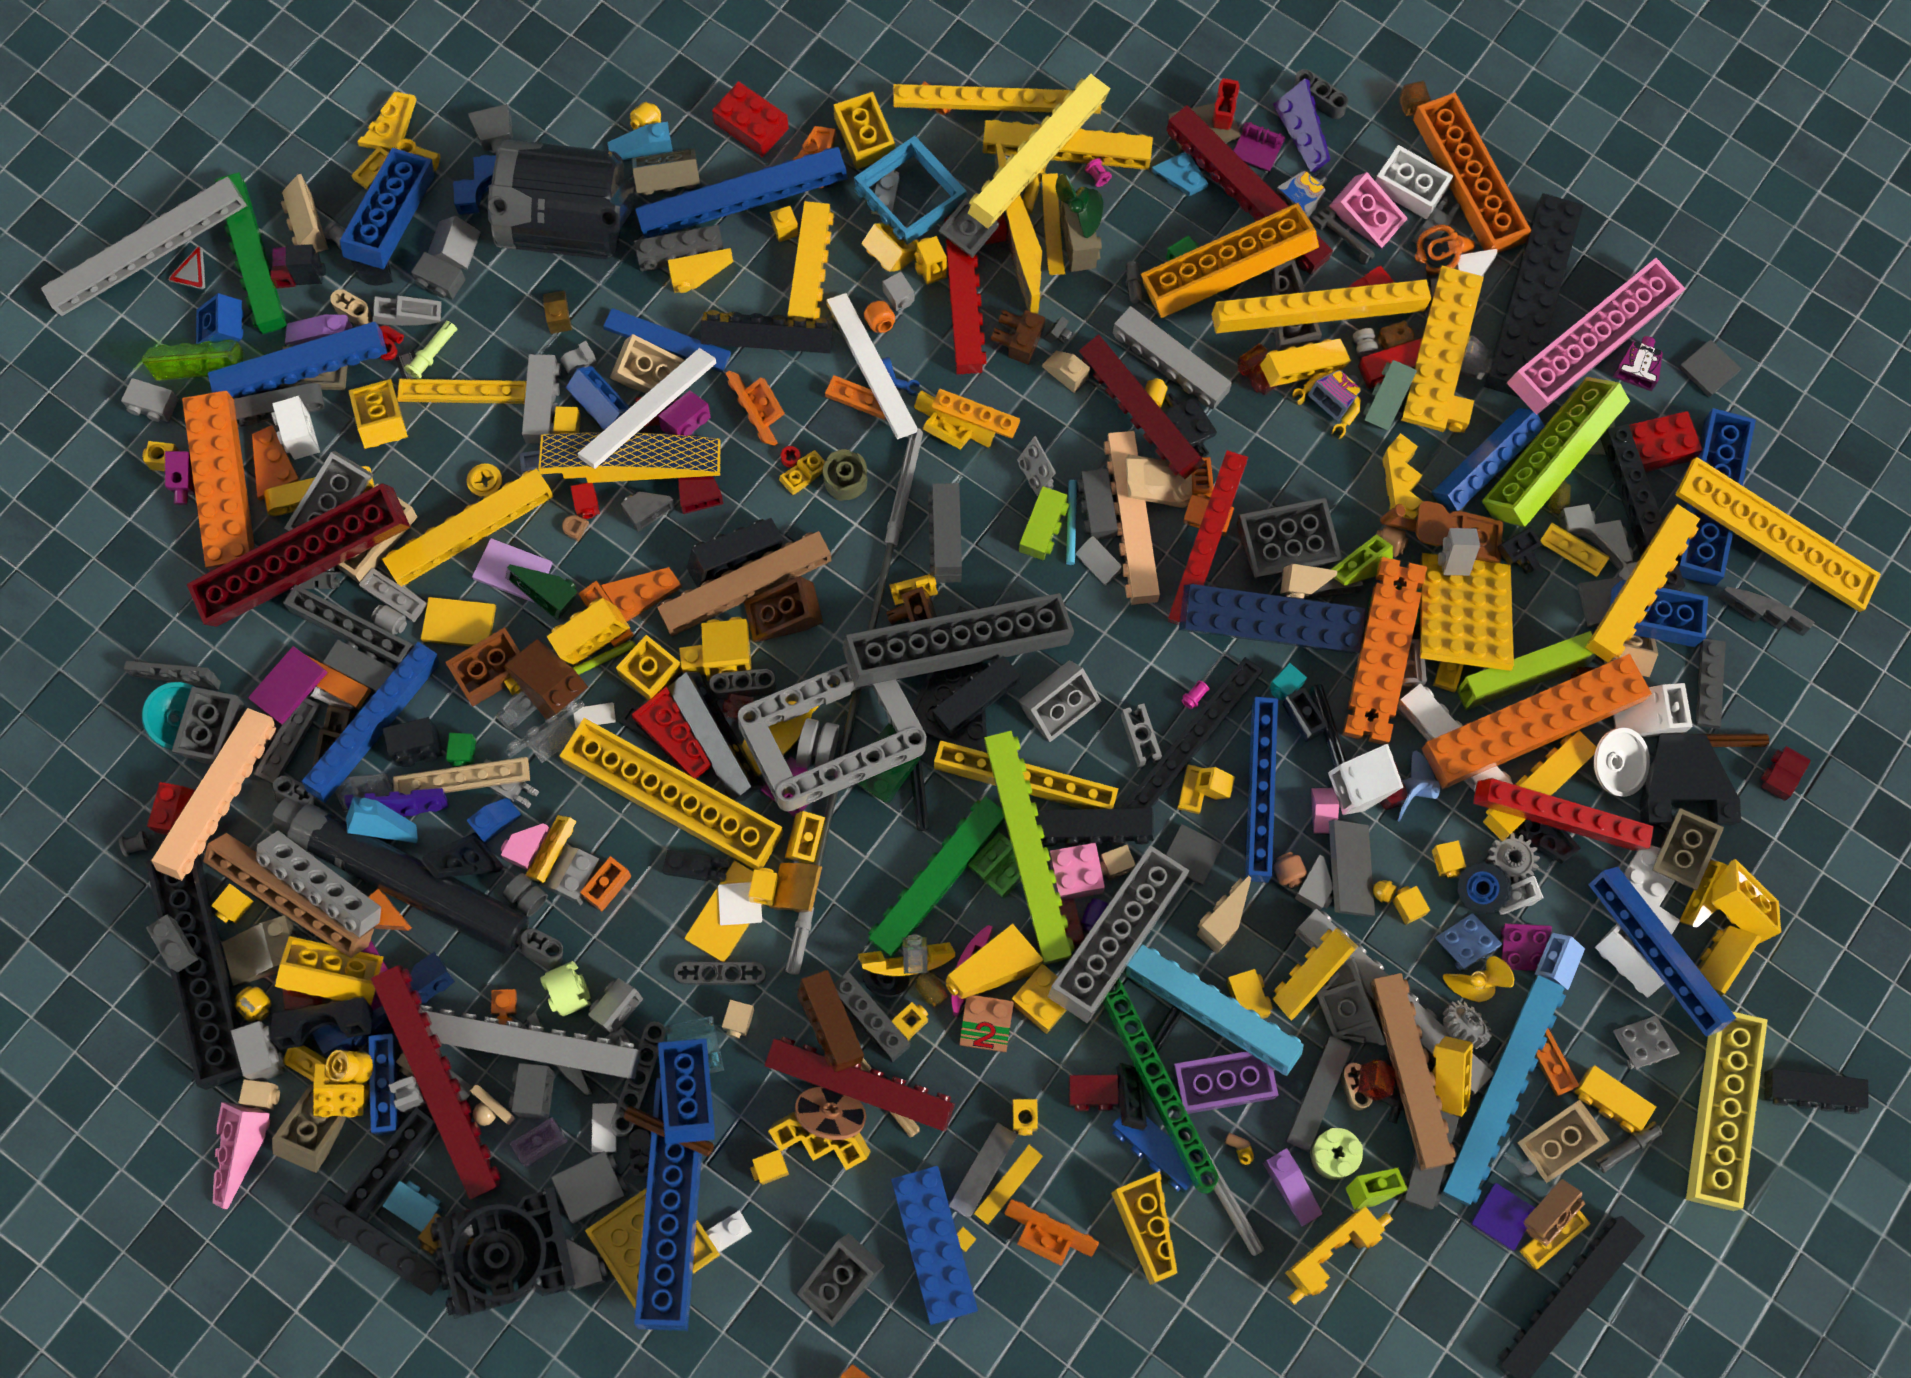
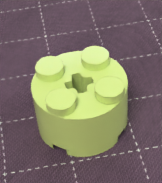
M573 961L546 972L540 978L544 989L548 990L551 998L548 999L550 1008L553 1012L557 1011L562 1016L591 1005V1002L587 1001L591 997L582 974H576L575 970L578 969V966Z
M1331 1128L1314 1140L1310 1149V1158L1316 1172L1324 1178L1331 1180L1342 1179L1355 1172L1360 1166L1363 1157V1147L1358 1138L1350 1131L1342 1128ZM1335 1149L1339 1150V1155L1341 1156L1337 1159L1334 1158V1153L1332 1152Z

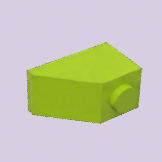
M1394 1168L1357 1176L1346 1187V1191L1354 1210H1359L1365 1206L1367 1208L1376 1206L1406 1192L1407 1187L1399 1169Z

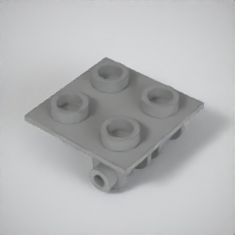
M1034 436L1017 461L1028 479L1030 487L1034 490L1036 496H1039L1042 486L1050 489L1054 487L1052 477L1056 472L1038 439Z
M1656 1016L1613 1030L1614 1035L1629 1057V1060H1627L1629 1069L1634 1068L1638 1070L1640 1067L1649 1066L1652 1063H1658L1660 1060L1670 1059L1672 1056L1679 1054L1678 1049Z

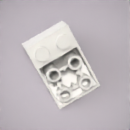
M1685 683L1649 687L1652 694L1644 702L1613 715L1615 729L1629 728L1637 732L1641 737H1654L1660 734H1685L1693 727Z
M1388 744L1342 763L1328 772L1343 815L1366 811L1403 788Z

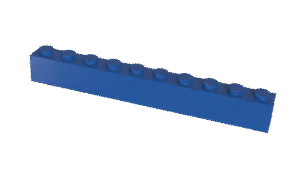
M839 147L827 148L823 152L807 154L800 159L788 160L783 164L773 167L768 166L760 171L745 173L734 179H725L721 183L714 185H705L701 189L686 191L675 197H666L652 204H643L641 207L635 208L646 239L662 236L848 179Z

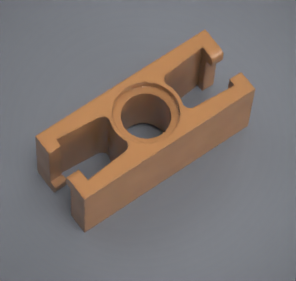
M1561 1179L1523 1221L1525 1227L1528 1228L1526 1230L1527 1234L1547 1247L1585 1205L1584 1200L1581 1199L1582 1192Z

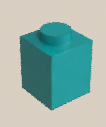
M1289 663L1272 681L1269 689L1275 698L1284 701L1285 697L1303 686L1307 677Z

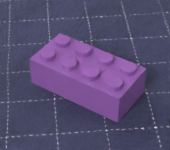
M1247 1051L1176 1063L1172 1067L1176 1091L1188 1114L1272 1100L1278 1096L1273 1068Z

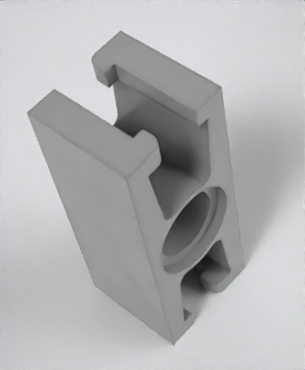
M1145 704L1138 705L1137 710L1134 711L1135 715H1140L1141 723L1133 725L1129 713L1132 712L1131 708L1122 709L1121 718L1138 768L1147 765L1146 758L1142 756L1141 749L1145 747L1150 748L1153 763H1158L1162 755ZM1137 732H1143L1146 734L1147 738L1144 740H1140L1136 737L1135 734Z
M413 1076L389 1084L390 1091L396 1095L397 1100L394 1101L397 1109L410 1115L416 1107L420 1110L428 1108L418 1083Z

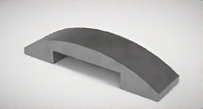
M997 1122L949 1205L950 1208L970 1219L1018 1134Z

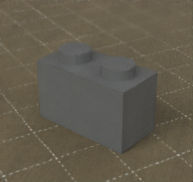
M426 252L423 253L411 272L416 285L420 288H428L433 290L437 296L441 298L447 297L453 300L466 280L461 269Z
M169 915L163 916L146 927L162 957L171 969L179 972L198 960L177 921Z

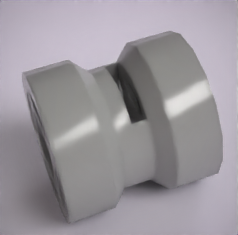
M1365 328L1353 333L1354 343L1357 344L1356 352L1358 357H1365L1378 352L1377 343L1374 342L1375 335L1373 329Z

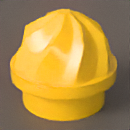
M1387 880L1379 881L1373 887L1374 896L1382 903L1384 901L1390 903L1397 890V886L1393 885L1392 881Z

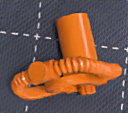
M1435 225L1419 236L1415 259L1419 263H1426V273L1436 275L1439 274L1441 267L1431 268L1427 263L1426 253L1423 249V242L1427 236L1437 231L1448 232L1449 236L1433 240L1428 245L1427 251L1429 257L1436 261L1454 254L1455 259L1446 265L1449 268L1456 267L1461 257L1460 254L1472 253L1474 251V241L1457 235V232H1454L1453 228L1448 225ZM1447 241L1449 252H1443L1442 255L1435 256L1432 252L1433 246Z

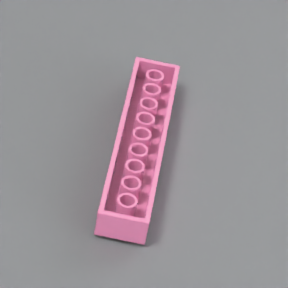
M1655 258L1519 369L1507 384L1537 415L1671 304L1685 288Z

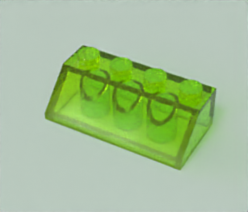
M224 340L223 342L215 343L204 341L201 344L181 343L176 346L158 345L147 350L142 357V362L156 381L208 377V372L243 362V349L238 341Z

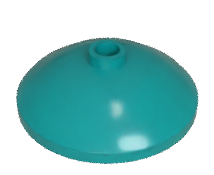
M182 682L167 683L156 688L145 700L142 708V724L147 735L159 746L169 750L173 749L191 688L195 686ZM171 715H176L178 721L172 722Z

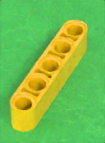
M361 466L362 468H364V469H366L367 471L371 472V468H370V467ZM315 477L265 490L264 497L267 513L271 516H279L294 512ZM373 477L364 492L374 488Z

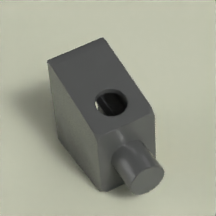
M507 104L468 113L472 127L484 151L492 150L493 155H496L499 140H513L512 118Z

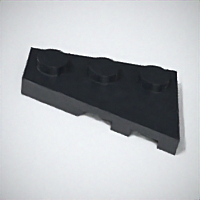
M1527 819L1513 831L1518 836L1523 835L1525 841L1531 840V845L1537 847V849L1560 864L1564 863L1581 849L1566 831Z

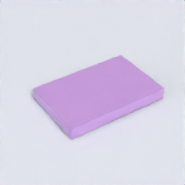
M491 538L472 576L473 580L534 603L533 600L505 578L507 567L511 564L549 573L553 565L552 561Z

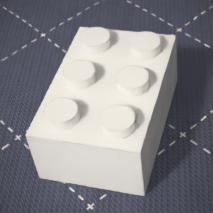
M1398 145L1377 175L1375 182L1391 200L1428 219L1447 191L1453 175Z

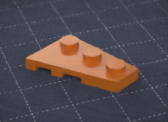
M815 126L803 143L800 153L793 160L803 158L807 154H816L823 152L827 148H833L836 130Z

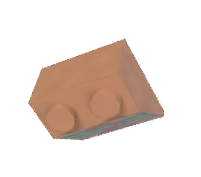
M975 995L967 997L959 1046L1006 1053L1014 1001Z

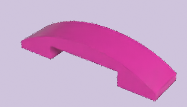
M988 925L983 928L970 941L962 953L957 967L969 959L975 950L979 951L988 944L993 930L992 926ZM951 994L953 1016L958 1017L965 998L960 999L957 995L953 996Z

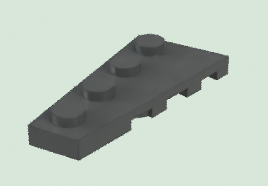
M138 659L126 661L124 670L133 677L170 683L182 682L195 687L219 690L221 681L215 676V673L203 667L148 663Z

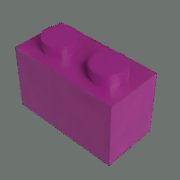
M690 390L658 415L662 431L668 435L690 436L698 427L704 425L711 418L708 403Z

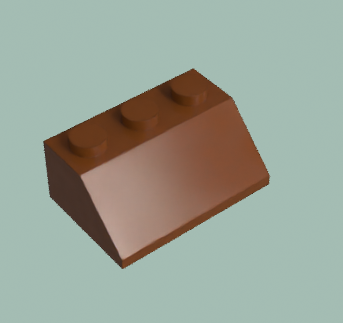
M504 627L445 663L473 707L507 687L504 681L509 679L511 675L503 666L519 654L520 651Z

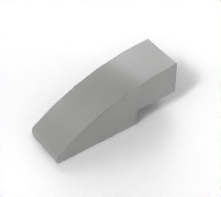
M397 296V299L374 297L372 322L375 321L377 324L405 326L440 323L441 301Z

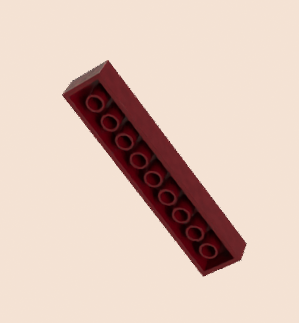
M382 483L187 583V587L203 624L217 627L292 589L295 584L299 585L411 527L394 488Z

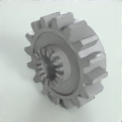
M1511 833L1508 839L1506 838L1502 841L1499 838L1500 841L1495 840L1492 843L1493 847L1488 850L1491 856L1486 860L1502 867L1501 869L1507 872V876L1511 879L1512 884L1517 883L1518 880L1522 881L1527 879V877H1532L1534 875L1533 871L1538 869L1539 866L1534 862H1537L1540 856L1533 854L1537 847L1530 848L1529 845L1532 841L1524 842L1523 835L1516 839L1514 833ZM1509 855H1513L1517 859V864L1509 860Z
M1459 1000L1451 1002L1442 1013L1445 1016L1443 1018L1444 1027L1452 1038L1473 1042V1048L1478 1049L1479 1047L1482 1048L1492 1037L1489 1033L1491 1028L1486 1026L1488 1022L1481 1018L1482 1014L1477 1013L1473 1006L1469 1008L1466 1002L1463 1004Z

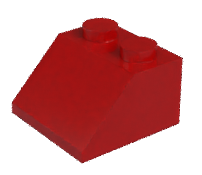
M160 782L147 827L155 833L168 835L196 790Z

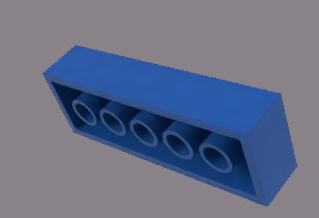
M396 148L390 150L340 239L344 258L381 269L385 268L435 177L432 159Z
M935 1166L891 1179L930 1326L978 1312L939 1167Z

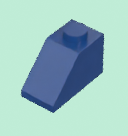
M504 798L484 806L468 818L467 822L486 844L520 818L522 814L510 799Z

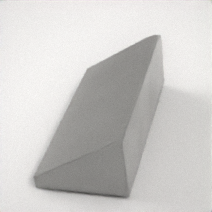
M1094 536L1090 537L1075 553L1104 586L1122 571L1120 563Z

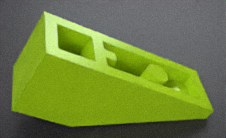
M1376 534L1331 569L1337 570V575L1334 579L1345 586L1376 576L1381 558L1393 559V545Z

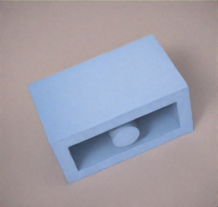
M1551 933L1535 975H1540L1564 986V990H1569L1585 948L1572 936Z

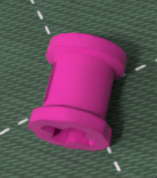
M1099 158L1092 160L1085 167L1086 173H1090L1097 187L1105 185L1112 177L1111 173L1104 169Z

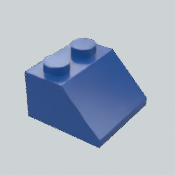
M218 293L196 309L197 349L232 347L242 339V318L244 314L242 300Z

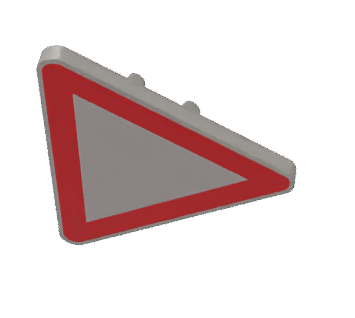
M198 246L172 273L169 281L204 289L203 248Z

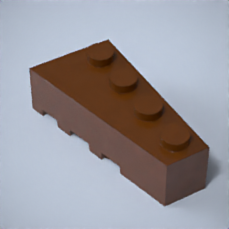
M825 970L801 979L800 986L797 989V997L814 1029L818 1043L825 1052L824 1055L828 1066H832L836 1073L862 1063L864 1053L829 971Z

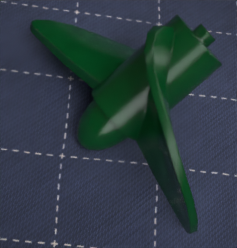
M1063 173L1056 180L1057 196L1063 203L1068 204L1071 212L1077 213L1085 238H1089L1100 225L1103 216V198L1097 190L1087 187H1080L1075 192L1067 174Z

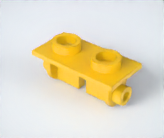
M930 574L889 585L895 606L904 604L902 594L921 586L930 596L938 595L935 577Z

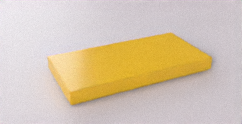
M734 860L726 873V880L720 882V884L752 882L753 871ZM717 887L684 939L720 962H726L750 923L720 925Z

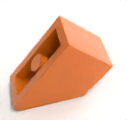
M377 889L369 896L371 900L381 906L380 923L374 926L375 929L409 931L412 928L381 890Z

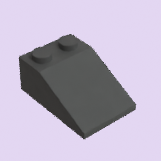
M848 1233L835 1243L798 1291L797 1295L831 1327H834L884 1268V1265Z

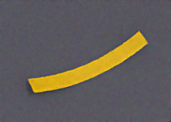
M1058 173L1042 174L1044 227L1049 275L1065 274L1059 198L1055 188Z
M1028 1145L974 1214L988 1225L1043 1156L1031 1145ZM964 1227L957 1233L960 1247L966 1252L976 1238Z

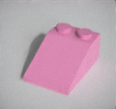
M1367 172L1355 176L1329 205L1344 223L1378 248H1382L1408 219Z

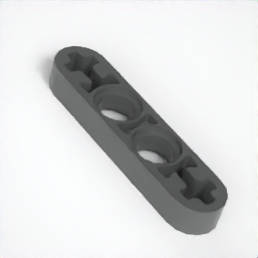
M682 962L675 967L674 976L683 985H760L766 979V970L762 964L757 962ZM695 967H699L697 972L699 980H695V975H687V979H683L679 975V972H683L684 968H687L689 972H696ZM708 967L715 970V976L710 980L702 977V971ZM742 967H746L745 972L749 973L753 972L754 968H758L762 975H758L756 980L753 979L752 975H745L746 980H742ZM736 968L739 971L738 977L734 980L727 979L725 976L727 969Z

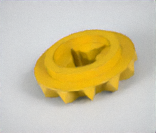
M479 464L473 467L467 476L469 490L480 498L489 493L497 492L502 485V475L499 469L491 464ZM482 474H484V476L487 479H491L488 481V487H485L483 483H480L482 482L483 478Z

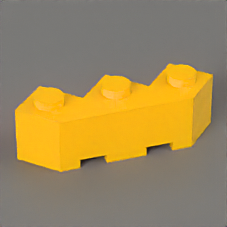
M1400 433L1387 448L1382 459L1386 473L1385 481L1390 501L1389 508L1391 510L1397 504H1401L1405 508V515L1403 517L1417 520V510L1423 501L1414 495L1412 491L1419 483L1422 474L1407 463L1413 457L1418 446Z
M795 1112L776 1121L768 1130L780 1151L801 1140L813 1161L835 1150L846 1170L866 1160L871 1152L860 1133L843 1140L821 1138L803 1128L796 1119Z

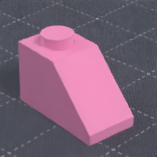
M543 823L512 834L509 840L506 839L501 847V856L505 861L528 871L550 830L549 827Z

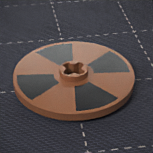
M823 1087L808 1089L796 1100L794 1109L796 1119L803 1128L818 1137L843 1140L857 1135L864 1128L866 1111L859 1100Z

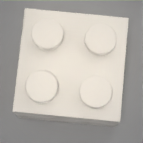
M296 396L272 403L275 411L271 413L272 418L280 430L277 432V437L280 444H283L286 453H290L294 460L319 453L320 449L310 414L300 397Z

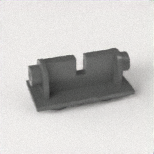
M333 567L298 586L304 589H315V581H318V589H335L340 587V579L336 578V574H341L342 571H335Z

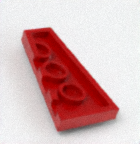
M667 687L632 714V718L687 775L697 779L710 768L711 764L697 739L693 736L688 723L685 722Z

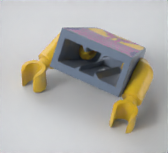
M1339 370L1334 373H1317L1304 384L1305 387L1303 389L1297 388L1293 391V398L1297 395L1302 396L1297 401L1298 405L1305 402V395L1308 393V396L1336 421L1342 420L1332 430V434L1336 429L1342 431L1339 439L1343 438L1346 433V426H1350L1360 411L1361 399L1358 395L1361 392V388L1358 386L1359 379L1355 375L1348 377Z

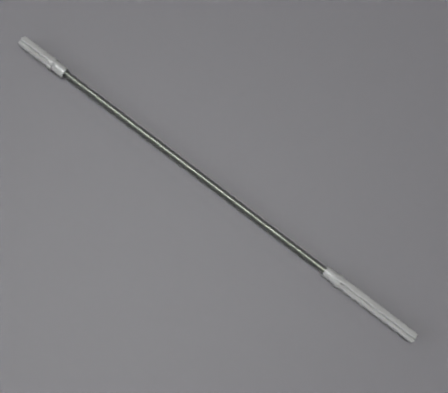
M917 428V433L909 435L892 513L887 525L888 530L884 543L886 551L867 631L876 629L894 547H897L900 532L903 529L902 523L923 436V431ZM862 688L853 691L838 758L847 754ZM838 791L829 795L813 865L821 866ZM814 907L812 912H799L786 972L789 974L798 975L800 973L808 934L812 926L811 921Z

